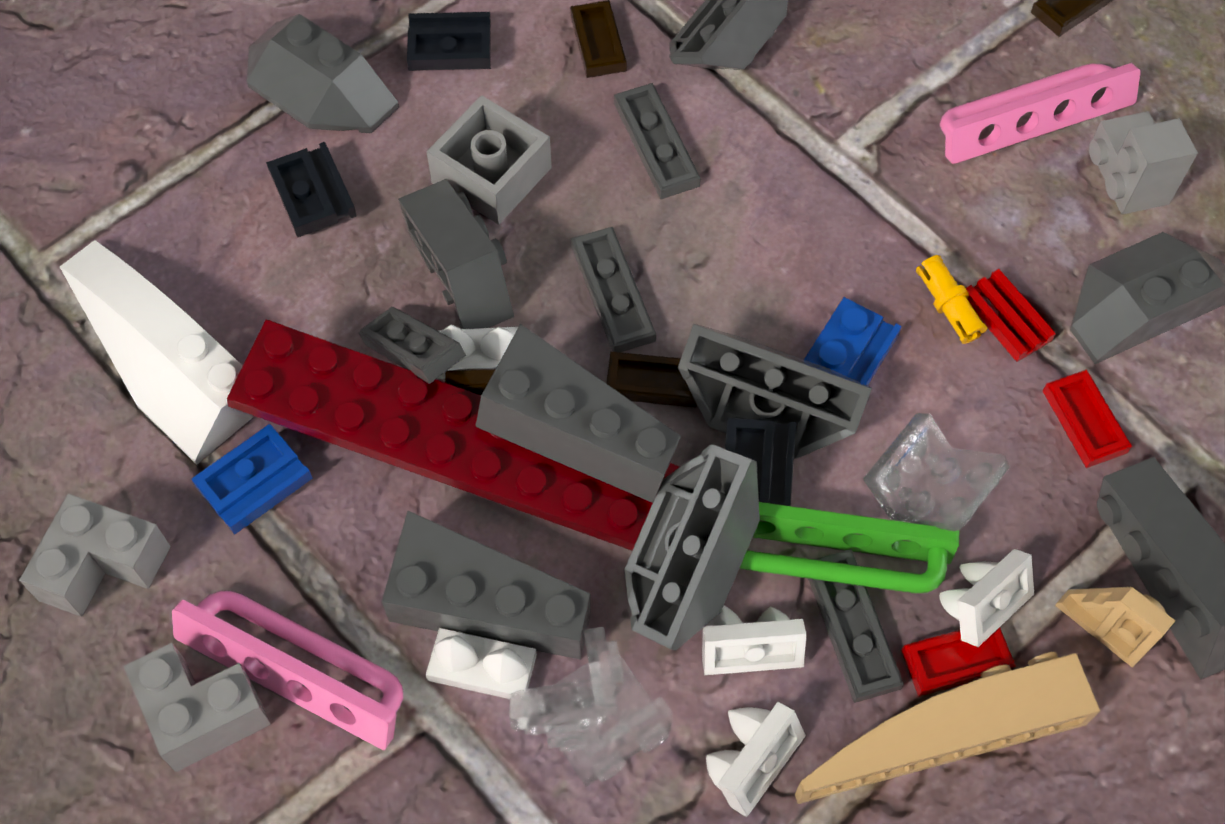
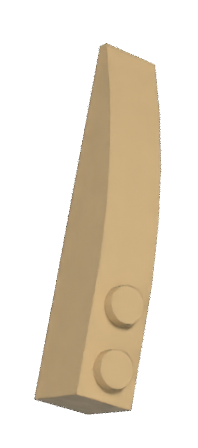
M1056 652L1045 653L1029 660V666L1011 670L1009 665L996 666L984 671L980 675L981 679L936 695L888 719L844 747L800 781L795 793L797 803L808 802L1086 726L1100 712V709L1076 653L1060 658Z

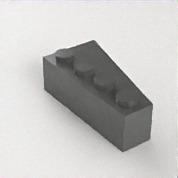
M522 324L516 330L481 396L476 427L652 503L681 438L678 433Z
M1154 457L1104 476L1097 500L1099 515L1109 525L1150 596L1156 599L1164 607L1165 613L1175 620L1170 629L1200 680L1225 670V543Z
M407 511L382 598V604L389 622L434 631L443 628L534 648L539 652L581 660L591 616L590 593L411 511Z

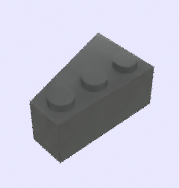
M444 179L398 198L408 233L430 273L435 272L445 286L446 290L442 291V295L447 304H455L460 328H490L513 318L514 313L501 267L507 263L504 250L496 238L493 240L489 239V233L483 219L479 214L473 216L471 206L463 192L456 193L447 179Z

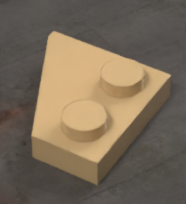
M1133 587L1069 589L1055 604L1057 608L1132 668L1175 622L1172 617L1165 613L1164 607L1156 599L1149 595L1141 594Z

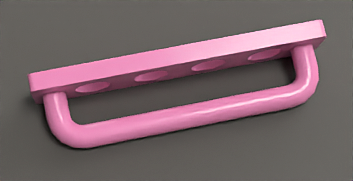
M1133 63L1114 69L1103 64H1087L947 110L940 121V128L946 136L945 157L952 164H956L1131 106L1137 101L1141 71ZM1106 87L1103 96L1098 101L1091 103L1093 95L1099 89ZM1069 99L1066 109L1054 115L1056 107L1062 101ZM1027 112H1032L1031 118L1025 125L1016 127L1021 116ZM995 124L992 133L988 137L979 140L981 131L986 126Z
M219 591L210 594L197 606L181 600L172 610L173 636L179 642L228 668L240 663L252 681L382 750H385L393 740L396 712L403 701V687L398 678L388 670L233 591ZM223 610L231 611L373 685L383 692V697L377 702L221 620L215 615Z

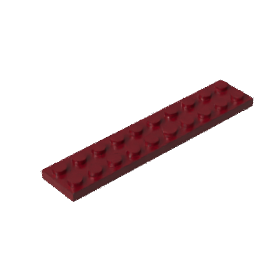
M267 319L227 397L228 407L631 551H633L653 504L643 498L476 427L481 395L436 379L429 384L416 376L411 370ZM670 463L664 478L680 466Z

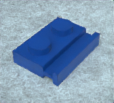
M843 297L804 360L834 370L868 386L898 338L902 326L897 323L893 326L883 321V316Z
M271 424L265 426L191 478L195 487L227 524L234 535L313 479L310 470L303 465L295 452Z

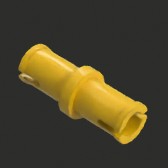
M940 255L932 256L921 263L923 267L918 266L915 271L935 298L933 305L938 313L945 314L960 337L959 339L962 344L970 343L981 336L980 333H985L987 327L982 323L967 300L969 293L964 285L956 283Z

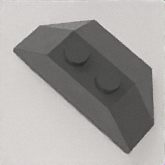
M705 0L670 42L671 61L673 64L708 69H745L752 63L754 56L765 42L774 35L776 28L787 16L788 0Z
M301 14L276 22L249 46L248 87L309 129L332 131L359 130V133H372L399 108L396 98L362 54Z
M1161 232L1089 264L1070 331L1093 363H1100L1225 305V265L1219 258L1167 233Z
M693 324L678 366L709 427L726 433L727 418L775 421L778 424L796 422L794 459L855 434L872 391L871 387L829 368L752 340L698 324Z
M711 444L702 451L701 455L686 462L663 479L624 569L627 596L632 612L630 621L633 631L676 651L721 613L760 521L756 461Z

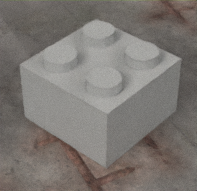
M482 95L426 151L432 183L447 179L456 193L463 192L471 208L498 225L552 168L550 136Z

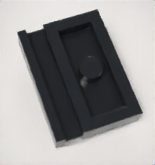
M490 12L408 13V71L491 69Z
M325 142L320 143V148L308 152L307 148L266 162L297 238L337 224L338 219L349 215L350 218H354L357 216L354 204Z
M727 418L725 449L756 461L759 502L791 506L796 422L778 424L775 421Z

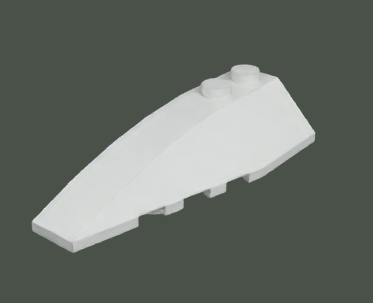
M95 240L60 266L137 407L196 465L254 417L253 415L228 407L227 397L243 365L196 321L140 273Z

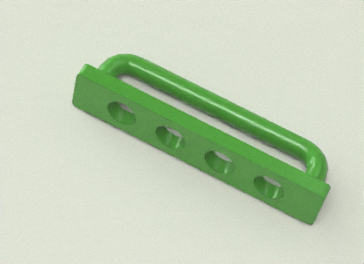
M759 502L760 520L764 521H759L753 538L839 550L852 549L853 552L928 562L927 571L922 574L750 550H747L740 568L915 594L928 593L937 589L945 580L947 564L952 562L959 546V530Z

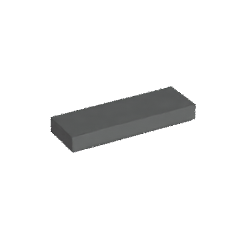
M650 83L614 94V105L660 199L700 187L701 178L654 84Z
M613 226L571 238V247L612 351L623 352L656 342L655 329Z
M390 307L358 332L365 345L401 367L411 370L416 376L429 384L466 356L459 342L395 307Z
M852 549L815 559L857 565ZM808 579L853 702L857 703L901 690L904 685L866 586Z

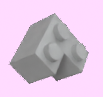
M1149 111L1101 121L1089 145L1090 158L1094 165H1098L1105 179L1107 194L1112 200H1115L1121 215L1169 205L1198 154L1180 118L1154 123Z
M67 494L19 581L39 602L82 617L105 574L149 589L171 546L156 524Z
M170 643L123 666L158 752L175 772L271 725L255 687L240 663L196 684L186 660L173 643Z

